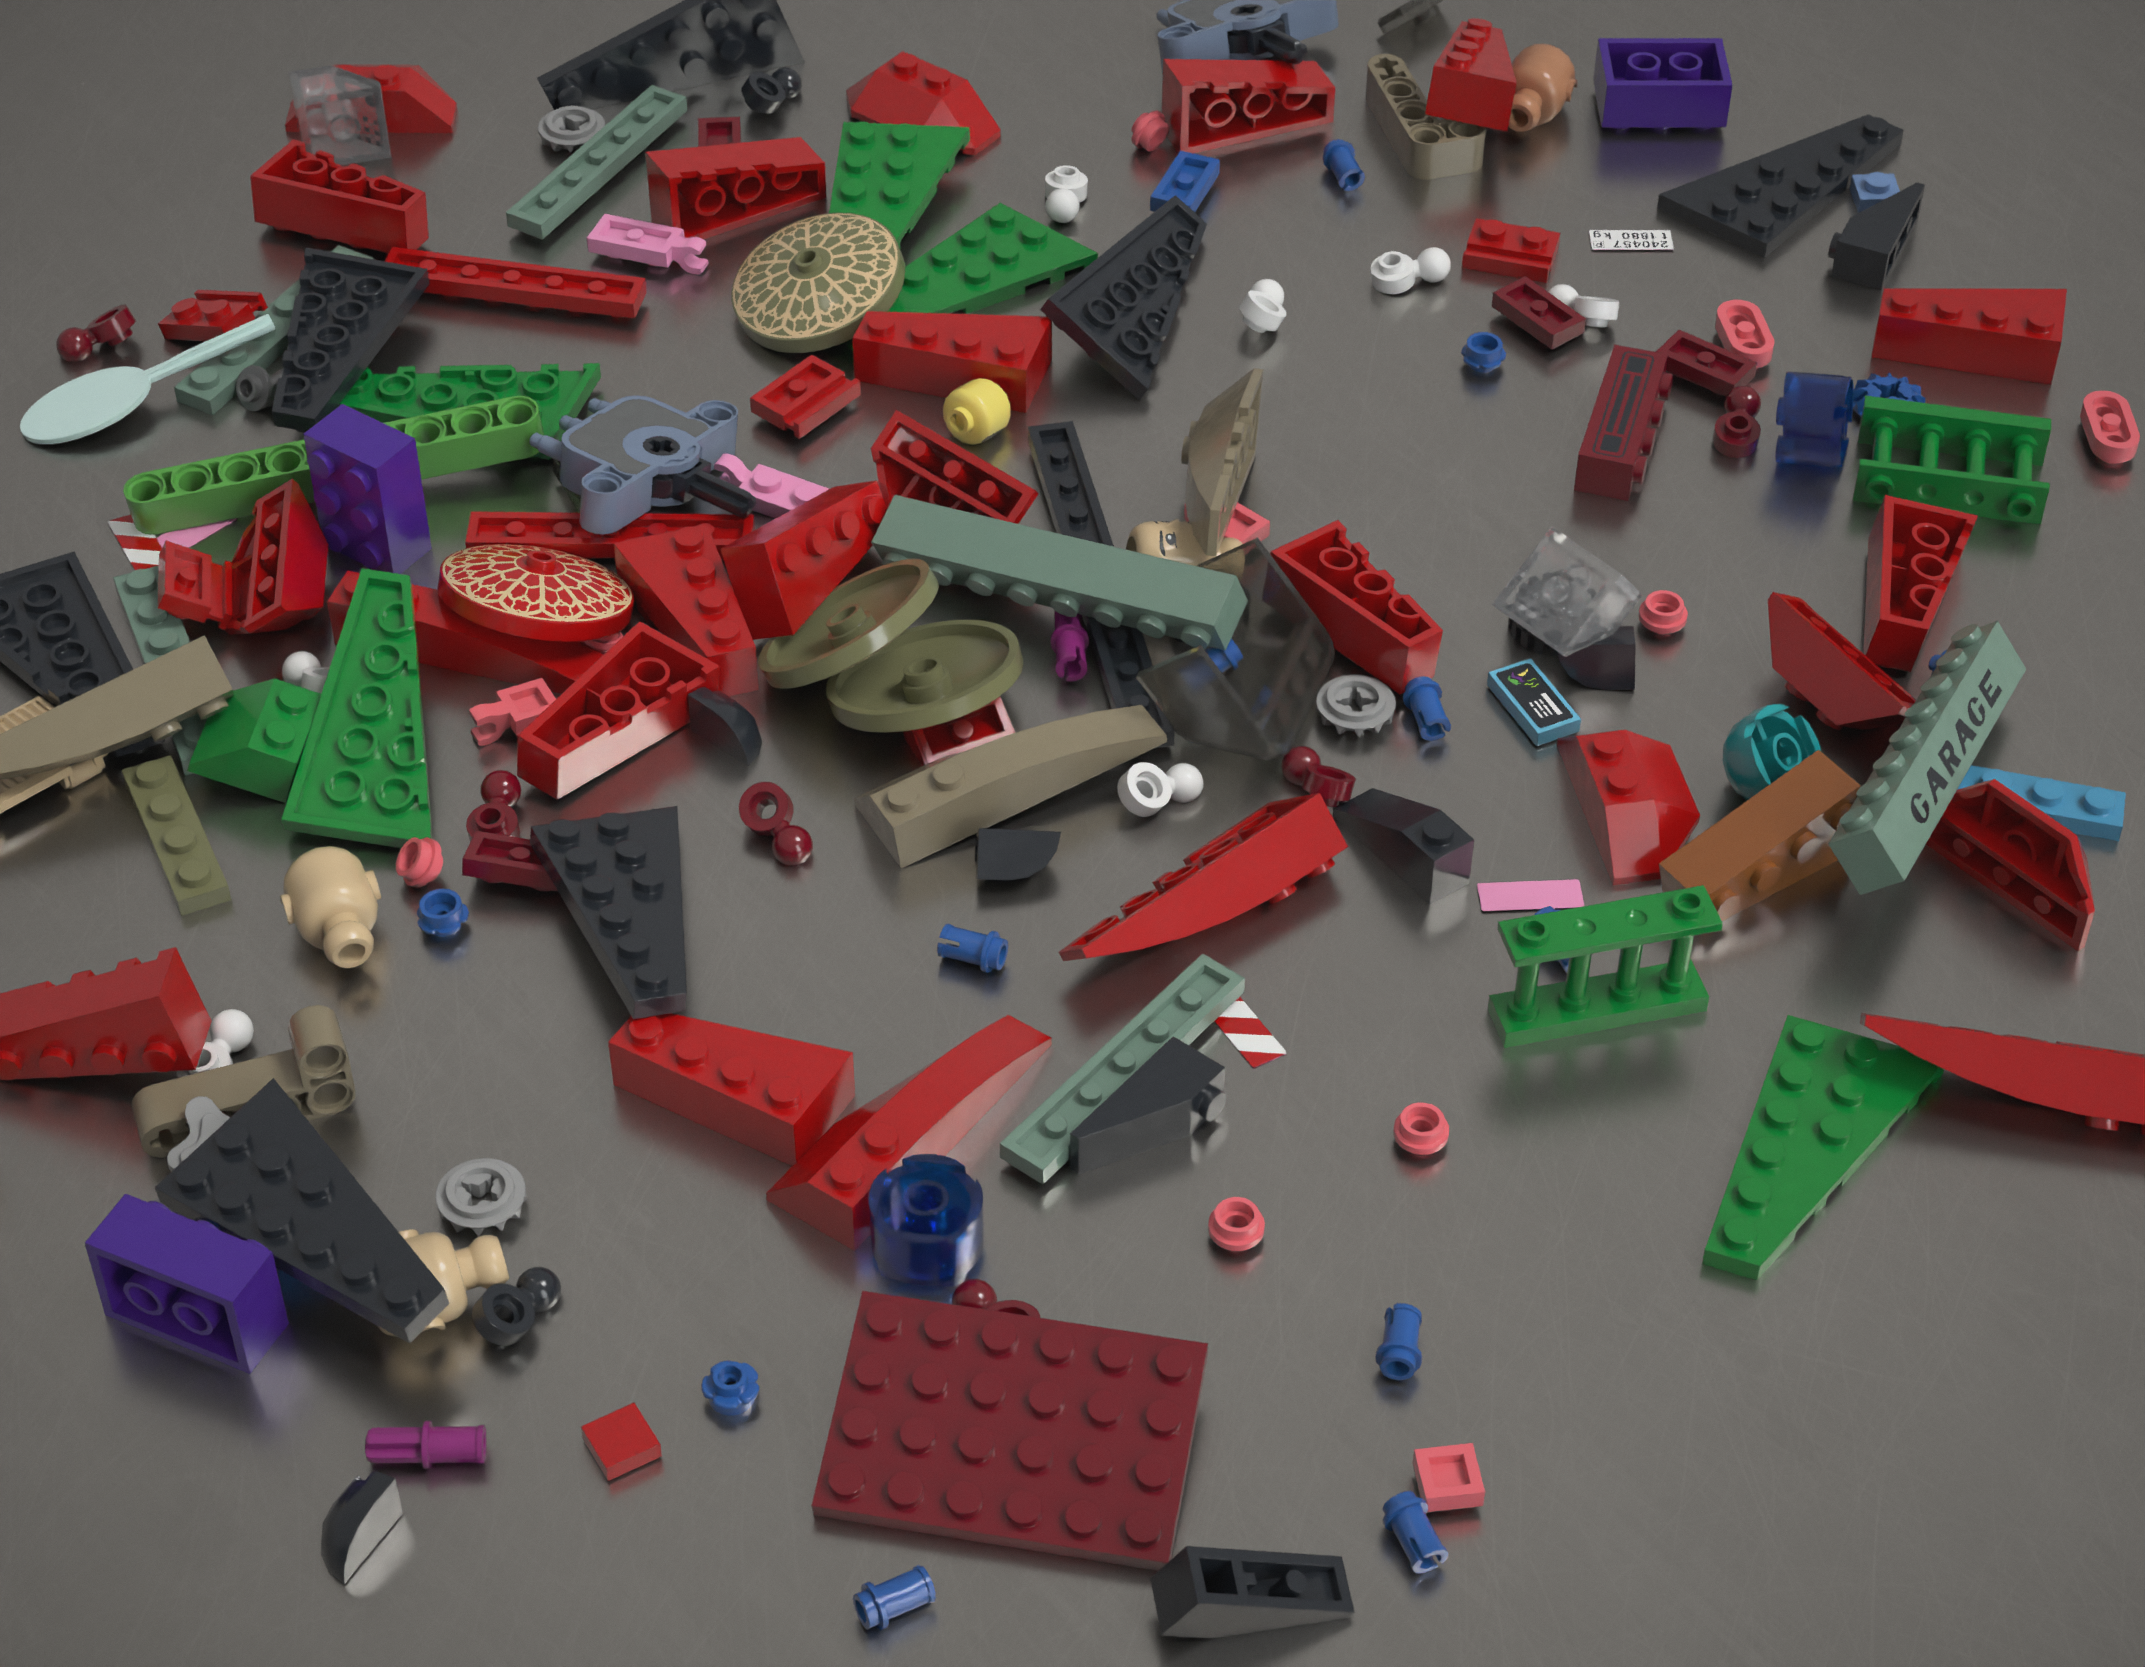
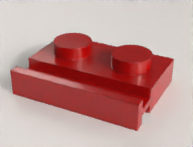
M1476 218L1467 241V248L1463 252L1462 268L1515 278L1526 276L1532 281L1547 283L1549 272H1551L1559 248L1561 233L1548 231L1541 227H1525L1503 223L1495 219L1484 220Z
M197 290L194 293L196 299L187 298L174 304L171 308L172 312L161 320L158 326L165 339L208 341L254 320L253 312L265 311L268 306L261 292Z
M810 355L750 397L751 412L782 430L787 428L794 430V436L800 439L861 395L860 380L854 378L850 381L845 378V372L814 355Z
M166 540L159 554L158 608L180 619L189 618L205 623L206 619L209 618L218 621V628L226 630L232 617V562L225 560L222 566L212 562V555Z

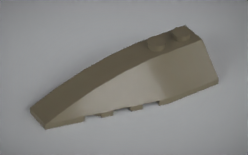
M1252 369L1204 407L1199 420H1192L1189 436L1184 437L1181 463L1188 465L1185 493L1187 517L1192 525L1196 539L1208 556H1217L1256 455L1263 369Z
M205 635L1 733L0 779L41 773L90 760L142 741L152 736L154 742H159L181 731L183 728L179 722L197 713L201 720L226 709L229 706L226 699L234 696L233 689Z
M1142 705L1096 711L1052 721L1006 735L967 751L941 757L854 798V803L902 869L977 833L979 828H988L1166 743L1167 735Z

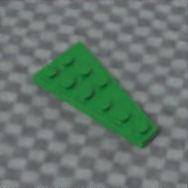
M843 122L829 213H853L870 217L888 228L895 237L899 248H901L900 241L906 232L911 233L935 196L937 184L944 173L949 174L955 164L956 154L960 149H965L969 143L970 127Z
M999 203L905 267L902 289L887 312L949 314L962 309L965 314H969L1025 294L1026 286L1044 279L1050 284L1064 279V272L1080 266L1084 270L1098 258V253ZM853 338L841 343V345L853 351Z
M583 363V371H559V364H541L540 371L516 372L512 365L440 366V373H416L415 366H399L397 373L372 374V371L367 367L338 407L344 404L375 420L386 423L513 396H526L536 401L539 407L544 436L548 435L562 442V435L566 431L559 427V420L565 415L572 418L578 416L601 378L600 363ZM541 452L531 456L547 460L551 459V457Z
M361 568L281 818L284 830L402 848L409 839L414 837L419 839L429 837L433 839L413 589L410 575Z
M1787 1015L1706 1244L1702 1264L1758 1280L1795 1238L1796 1231L1811 1215L1815 1217L1826 1205L1827 1197L1838 1185L1843 1186L1888 1136L1890 1127L1903 1113L1908 1114L1918 1103L1919 1095L1929 1084L1934 1085L1943 1075L1944 1069L1911 1054L1897 1045Z

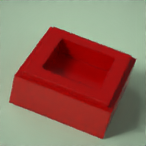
M635 1402L581 1426L582 1438L608 1481L662 1456L661 1445Z

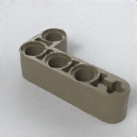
M1379 54L1369 59L1365 93L1366 102L1410 176L1422 180L1472 173L1482 167L1486 127L1449 119L1439 120L1435 116L1425 115L1427 99L1404 61L1400 57L1391 54Z
M314 1005L300 1009L292 1015L288 1022V1032L292 1046L290 1050L152 1084L141 1089L132 1100V1110L141 1147L144 1152L153 1157H167L174 1147L188 1137L190 1131L185 1119L186 1104L191 1099L197 1096H206L213 1100L222 1113L231 1117L273 1078L308 1121L344 1111L354 1101L356 1091L348 1052L335 1012L327 1006Z

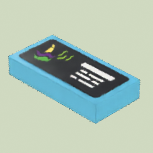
M1531 658L1488 672L1487 686L1536 746L1580 731L1581 718Z

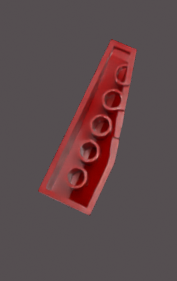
M347 570L327 600L335 645L338 643L360 575L357 572ZM412 584L418 663L518 685L543 678L551 692L562 694L604 655L578 641L537 640L489 629L451 610L441 600L437 589Z
M1320 793L1269 802L1184 858L1183 861L1186 866L1173 873L1172 871L1166 872L1152 883L1156 889L1134 896L1121 905L1120 910L1124 915L1121 919L1114 915L1101 920L1058 953L1063 961L1087 959L1140 950L1190 936L1231 920L1267 900L1269 904H1273L1287 898L1297 890L1294 883L1306 875L1307 878H1313L1335 865L1332 857L1346 849L1348 845Z
M1861 1013V1025L1911 1054L1971 1082L2024 1101L2085 1115L2084 1125L2089 1127L2118 1131L2119 1121L2141 1124L2140 1134L2145 1135V1054L2059 1041L2049 1043L2045 1040L2025 1036L1997 1035L1992 1032L1970 1028L1944 1027L1934 1023Z
M1006 1015L836 1122L766 1192V1200L855 1251L1052 1045V1038L1020 1020Z

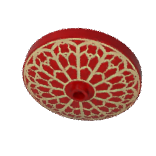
M495 544L459 550L446 557L442 562L437 586L441 600L460 616L502 633L547 641H588L616 634L629 624L634 604V593L629 584L610 569L573 554L526 545Z

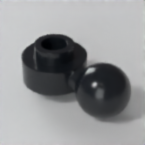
M791 68L777 69L771 76L763 72H753L743 84L741 92L745 103L757 113H774L784 99H792L799 95L802 81L799 74Z
M533 1267L520 1275L516 1286L505 1283L490 1286L477 1300L472 1310V1318L476 1329L485 1339L494 1344L504 1346L515 1344L533 1325L535 1312H545L556 1305L561 1295L560 1280L548 1268Z

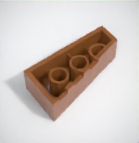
M1817 750L1659 863L1662 891L1668 892L1704 885L1721 920L1724 921L1838 861L1829 846V842L1840 826L1839 821L1841 817L1849 811L1856 800V793L1861 785L1820 750Z

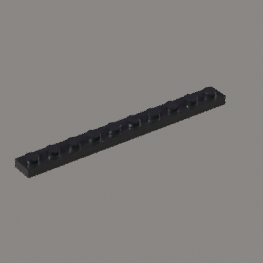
M1073 421L1028 426L1029 447L1056 533L1114 547ZM1082 615L1111 708L1117 709L1142 705L1167 735V742L1156 748L1174 746V727L1143 633L1137 628L1124 625L1116 628L1109 627L1098 622L1095 618Z

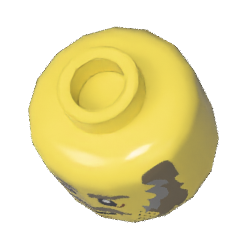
M983 378L971 380L953 390L947 396L943 405V418L947 429L956 439L970 445L983 443L1000 433L1008 425L1011 416L1010 403L1006 393L993 381Z

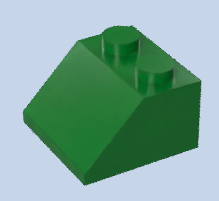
M274 678L233 690L234 696L226 699L229 706L223 711L207 718L187 771L286 803L321 694Z

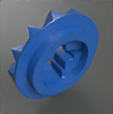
M1890 372L1886 377H1880L1877 374L1871 373L1867 380H1857L1855 389L1852 391L1851 404L1855 412L1861 416L1865 396L1889 397V399L1925 403L1926 398L1921 395V386L1909 384L1908 377L1897 379L1892 377Z

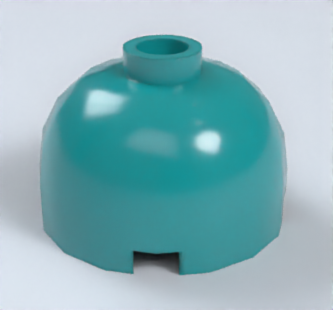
M1773 704L1754 710L1734 724L1723 745L1722 759L1726 777L1733 789L1745 801L1752 798L1817 750L1821 751L1818 738L1810 724L1801 715L1793 718L1789 713L1783 711L1789 708L1788 706Z

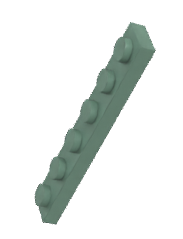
M651 85L506 212L507 226L544 239L687 112L686 96Z
M339 245L331 251L340 254L374 259L370 256L361 254L359 252L353 251L351 249ZM296 281L274 300L265 311L260 312L255 317L257 319L269 314L275 330L201 363L174 387L177 402L214 415L237 395V380L244 368L260 366L265 370L284 353V350L288 348L287 335L295 296L299 295L300 281Z
M158 566L138 569L131 573L113 577L117 595L143 665L190 642L182 620L158 608ZM198 713L179 722L183 729L170 736L185 776L194 774L187 771L207 720V718L201 720Z
M1202 953L1000 1142V1158L1041 1184H1044L1070 1159V1133L1173 1036L1190 1045L1244 993L1245 978Z

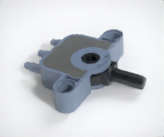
M1183 0L1172 4L1168 10L1161 9L1156 15L1157 20L1162 25L1168 27L1158 32L1157 35L1162 75L1163 59L1260 60L1275 55L1294 65L1300 64L1302 56L1307 54L1308 51L1307 46L1300 43L1301 40L1332 31L1339 26L1336 0Z
M627 396L613 403L593 398L588 403V410L594 413L593 415L584 420L567 415L560 418L559 427L566 431L562 435V442L539 433H534L530 437L529 442L532 447L561 462L560 481L565 488L581 496L579 523L583 529L591 533L610 534L616 532L651 510V506L666 507L680 505L691 500L693 497L706 501L740 518L749 517L756 505V498L750 492L711 475L714 464L723 454L735 455L738 409L736 406L725 401H706L685 413L646 396Z

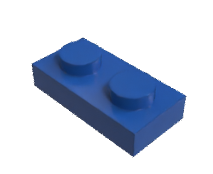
M1180 150L1150 196V211L1155 212L1176 195L1191 210L1196 212L1220 174V160Z

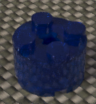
M1786 372L1784 397H1779L1776 412V425H1783V436H1778L1776 444V462L1843 468L1850 439L1846 437L1848 424L1852 423L1854 383L1851 380L1852 377L1807 372Z
M937 1154L909 1156L902 1159V1166L887 1173L886 1168L877 1175L869 1191L871 1249L878 1263V1270L881 1275L886 1279L900 1280L919 1286L941 1284L946 1287H954L964 1282L968 1276V1271L979 1260L984 1246L983 1191L977 1178L975 1182L966 1173V1166L959 1161Z

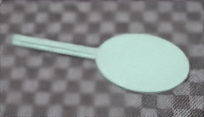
M266 314L194 346L145 371L129 366L112 367L75 378L50 391L34 403L23 416L20 430L26 440L36 444L63 443L93 434L119 421L139 406L148 395L152 383L275 330V326L269 314Z

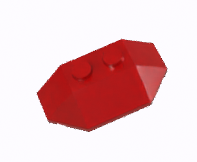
M904 51L846 90L850 115L862 122L970 127V141L965 149H960L963 154L975 156L1001 137V129L967 79Z
M335 64L327 66L291 101L285 129L286 132L348 133L347 128L352 129L353 133H377L376 128H378L382 133H452L457 114V103L419 65ZM342 76L351 77L371 86L378 94V106H374L367 101L368 93L353 86H347L350 95H342L338 90L337 78ZM344 107L349 108L350 114L344 111ZM354 110L359 112L360 117L355 116ZM364 114L370 116V121L365 119ZM346 118L351 119V124L346 123ZM375 118L380 119V124L375 123ZM356 121L361 123L362 128L356 126ZM366 125L371 126L372 131L367 130Z
M898 410L892 415L870 448L873 461L876 463L879 487L887 509L894 495L1019 524L1039 494L1033 488Z
M294 479L287 481L255 502L251 512L255 518L243 532L232 559V617L225 630L230 635L287 630L303 619H311L323 608L328 542L299 484Z
M1772 592L1768 598L1772 668L1786 680L1784 687L1797 698L1810 701L1819 709L1816 713L1817 717L1826 725L1836 730H1841L1843 727L1869 730L1902 724L1906 718L1905 712L1914 705L1916 699L1817 614L1804 600L1799 597Z
M1628 730L1557 738V748L1612 885L1661 879L1659 863L1685 845L1700 819V813L1671 746Z
M1996 779L1958 789L1926 845L2076 951L2084 948L2095 913L2088 861L2078 836Z

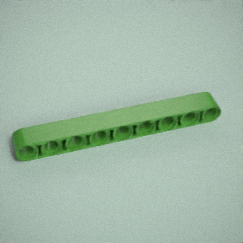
M513 396L384 423L415 438L421 480L534 456L539 451L530 445V437L534 433L544 435L539 407L536 401L526 396ZM304 439L142 472L131 477L125 483L123 489L136 529L148 535H158L252 515L251 512L258 499L291 479H294L299 484L308 503L315 502Z

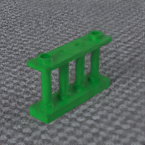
M1865 396L1857 443L1872 444L1873 454L1872 460L1860 459L1853 501L1881 504L1884 496L1888 495L1978 515V517L2041 525L2050 483L2032 481V465L2043 466L2051 433L2052 419ZM1892 447L1919 450V466L1891 463ZM1938 454L1967 456L1966 472L1938 469ZM1985 459L2013 462V478L1985 475Z
M1701 885L1498 921V932L1514 968L1518 967L1515 991L1489 995L1488 1012L1503 1047H1514L1707 1011L1709 995L1690 959L1695 935L1722 931L1723 922L1705 886ZM1671 940L1668 963L1639 968L1644 944ZM1620 949L1617 972L1589 977L1592 954ZM1569 958L1565 982L1537 986L1540 963Z

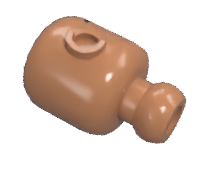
M1534 44L1524 48L1513 60L1512 67L1517 84L1508 127L1518 132L1529 131L1535 126L1550 122L1561 111L1565 102L1571 101L1573 88L1577 87L1578 81L1575 77L1574 65L1569 56L1560 48L1550 44Z

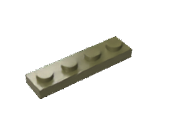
M171 755L123 769L122 774L125 786L180 915H187L231 901L227 881Z

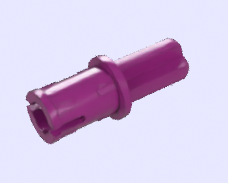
M1054 611L1055 630L1051 635L1050 641L1051 648L1056 653V673L1062 679L1065 675V667L1066 681H1077L1087 672L1085 651L1089 645V636L1086 630L1083 629L1082 615L1077 614L1075 617H1068Z
M424 1421L423 1427L371 1428L368 1430L365 1438V1454L367 1461L370 1463H422L424 1469H430L432 1463L478 1462V1464H484L486 1460L487 1435L485 1425L433 1427L431 1421Z

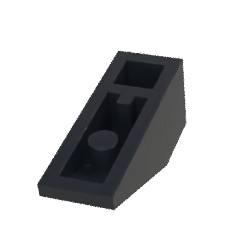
M1915 183L1850 217L1842 234L1835 232L1830 243L1828 258L1834 259L1831 277L1882 290L1918 221L1925 184Z
M1371 788L1333 808V817L1429 905L1470 883L1474 839L1442 810L1375 788Z
M1173 1036L1070 1133V1170L1080 1175L1192 1135L1206 1120H1214L1225 1105L1227 1097L1224 1092L1225 1067Z
M1186 1546L1150 1578L1162 1636L1220 1638L1346 1619L1355 1613L1342 1556Z

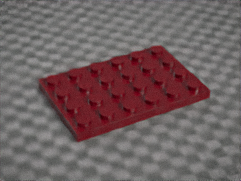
M862 1291L811 1505L813 1515L1159 1571L1172 1557L1208 1358V1343Z

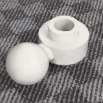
M1068 165L1059 166L1045 177V197L1047 198L1045 208L1048 216L1055 222L1067 223L1073 220L1079 212V203L1087 197L1088 179L1076 167Z
M1436 247L1425 249L1416 260H1412L1409 256L1396 251L1386 252L1377 257L1371 264L1372 285L1381 293L1399 294L1410 289L1416 277H1421L1427 282H1439L1448 275L1451 261L1444 250Z
M1262 279L1252 286L1239 306L1241 313L1244 315L1242 319L1248 327L1260 333H1265L1266 330L1276 331L1286 317V311L1282 306L1284 291L1280 284L1272 279Z
M1566 284L1556 285L1548 291L1585 317V326L1607 327L1608 320H1616L1618 317L1620 302L1618 300L1579 296L1573 287Z
M300 651L286 658L282 666V675L287 683L321 694L330 667H321L319 660L313 654Z
M1140 762L1133 765L1121 776L1117 787L1118 795L1123 805L1130 812L1138 816L1149 817L1156 814L1170 799L1180 803L1195 800L1202 792L1203 777L1196 767L1187 763L1176 764L1165 774L1154 764Z
M227 1009L218 1013L210 1025L212 1042L204 1043L196 1070L176 1071L178 1078L233 1064L229 1054L244 1049L252 1040L254 1028L251 1019L244 1012L236 1009Z

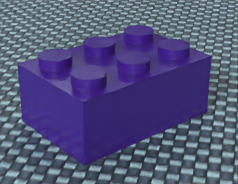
M1598 38L1593 82L1602 127H1612L1619 130L1629 127H1653L1660 130L1670 127H1694L1706 130L1712 127L1727 126L1733 84L1722 38Z
M344 404L340 405L303 434L319 525L328 542L329 549L334 552H340L362 563L371 570L397 574L403 573L432 549L415 438Z
M126 1193L85 1241V1247L106 1316L243 1372L252 1373L289 1324L273 1252L258 1241L251 1239L244 1241L220 1231L207 1221L191 1220L171 1212L159 1202H146Z

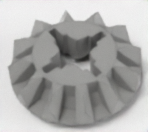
M566 106L553 110L543 116L538 124V131L543 145L552 146L553 150L557 152L567 149L571 154L605 126V120L601 114L590 108Z
M1345 675L1328 681L1321 687L1316 699V712L1321 714L1323 725H1335L1338 734H1342L1347 730L1354 731L1358 737L1361 736L1364 730L1378 734L1383 724L1392 723L1396 706L1392 691L1384 683L1363 675ZM1352 699H1356V704L1359 705L1362 711H1352L1351 706H1349Z
M492 1158L472 1159L453 1167L443 1176L436 1189V1204L441 1220L450 1221L456 1232L462 1231L465 1228H472L478 1236H480L484 1228L491 1226L502 1231L507 1219L520 1218L521 1206L523 1202L527 1201L526 1185L521 1173L511 1164ZM487 1192H491L492 1202L482 1200L477 1205L472 1204V1196L481 1198Z

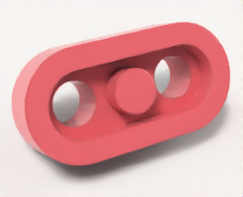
M1729 300L1722 303L1717 309L1715 329L1724 349L1756 362V369L1766 366L1772 359L1774 338L1761 310L1755 304L1744 300Z
M2094 391L2089 393L2084 398L2080 419L2091 451L2102 461L2110 464L2131 460L2136 455L2140 433L2128 401L2123 396L2111 391Z

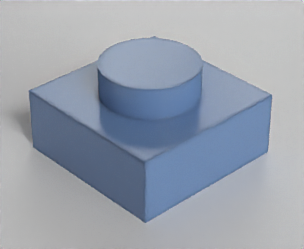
M1872 172L1869 174L1852 175L1849 189L1857 213L1900 192L1894 174Z

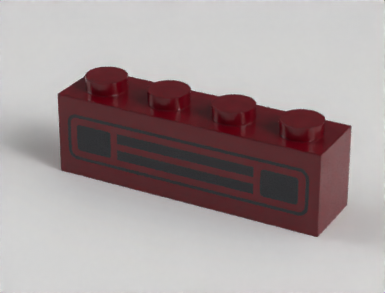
M1614 344L1578 454L1574 491L1629 501L1634 483H1643L1648 457L1643 455L1651 456L1656 436V429L1651 427L1660 428L1665 401L1669 399L1673 381V374L1665 373L1668 354Z

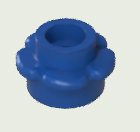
M1488 332L1472 334L1467 339V344L1462 348L1461 352L1462 356H1464L1465 364L1480 373L1493 371L1506 358V352L1502 348V340L1497 335Z
M436 889L428 892L421 898L417 910V916L420 919H418L417 923L425 933L445 937L460 930L461 923H465L468 920L469 911L467 906L462 904L460 896L455 891Z
M730 1360L719 1362L710 1369V1375L703 1378L701 1384L702 1393L705 1398L709 1399L711 1407L716 1412L728 1416L739 1415L753 1405L759 1393V1385L756 1383L758 1374L747 1363H738ZM735 1382L733 1385H726V1383Z

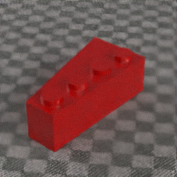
M1477 18L1460 23L1434 64L1425 115L1508 131L1517 82L1502 29L1494 28L1491 22Z
M1163 59L1162 114L1165 116V122L1170 126L1167 138L1177 153L1181 150L1194 154L1333 123L1336 87L1316 61H1302L1300 64L1294 65L1288 61Z
M801 137L645 152L651 222L684 229L685 238L698 237L704 240L827 198L825 162Z
M296 139L289 142L250 175L254 220L257 223L273 226V228L280 231H296L311 235L315 239H330L347 243L353 248H369L386 252L387 254H389L392 247L417 250L429 239L426 192L384 175L375 178L366 176V168L355 163L345 167L334 163L333 154L323 150L315 152V155L306 151L305 143Z
M1884 288L1871 358L2052 385L2062 342L2067 289Z
M867 311L853 336L854 378L864 383L947 398L953 390L971 380L978 378L988 379L999 385L1006 393L1010 403V410L1027 413L1052 361V320L1047 316Z
M878 480L832 487L720 549L735 596L753 640L794 635L873 546L871 542L887 511Z
M1888 495L1884 496L1868 538L1863 654L1872 662L1885 668L1912 671L1962 557L1978 515Z
M1339 520L1270 551L1263 599L1399 694L1405 692L1407 683L1414 678L1421 676L1434 678L1443 630L1410 595H1400L1394 588L1395 579L1385 569L1377 571L1368 561L1369 552L1360 542L1352 544L1346 538L1347 529Z
M708 525L684 527L679 530L613 543L616 573L633 590L637 610L645 620L650 619L660 633L719 665L718 691L723 692L729 697L758 691L756 646Z
M639 621L517 735V777L558 800L690 723L688 694L701 687H706L711 691H718L720 666Z
M177 948L159 951L156 960L141 963L137 957L118 962L114 971L95 975L91 970L75 973L72 975L70 982L55 986L51 982L45 981L0 993V1080L196 1070L212 1021Z
M672 1013L633 1019L630 1016L608 1041L614 1086L790 1166H793L827 1132L855 1097L853 1052Z

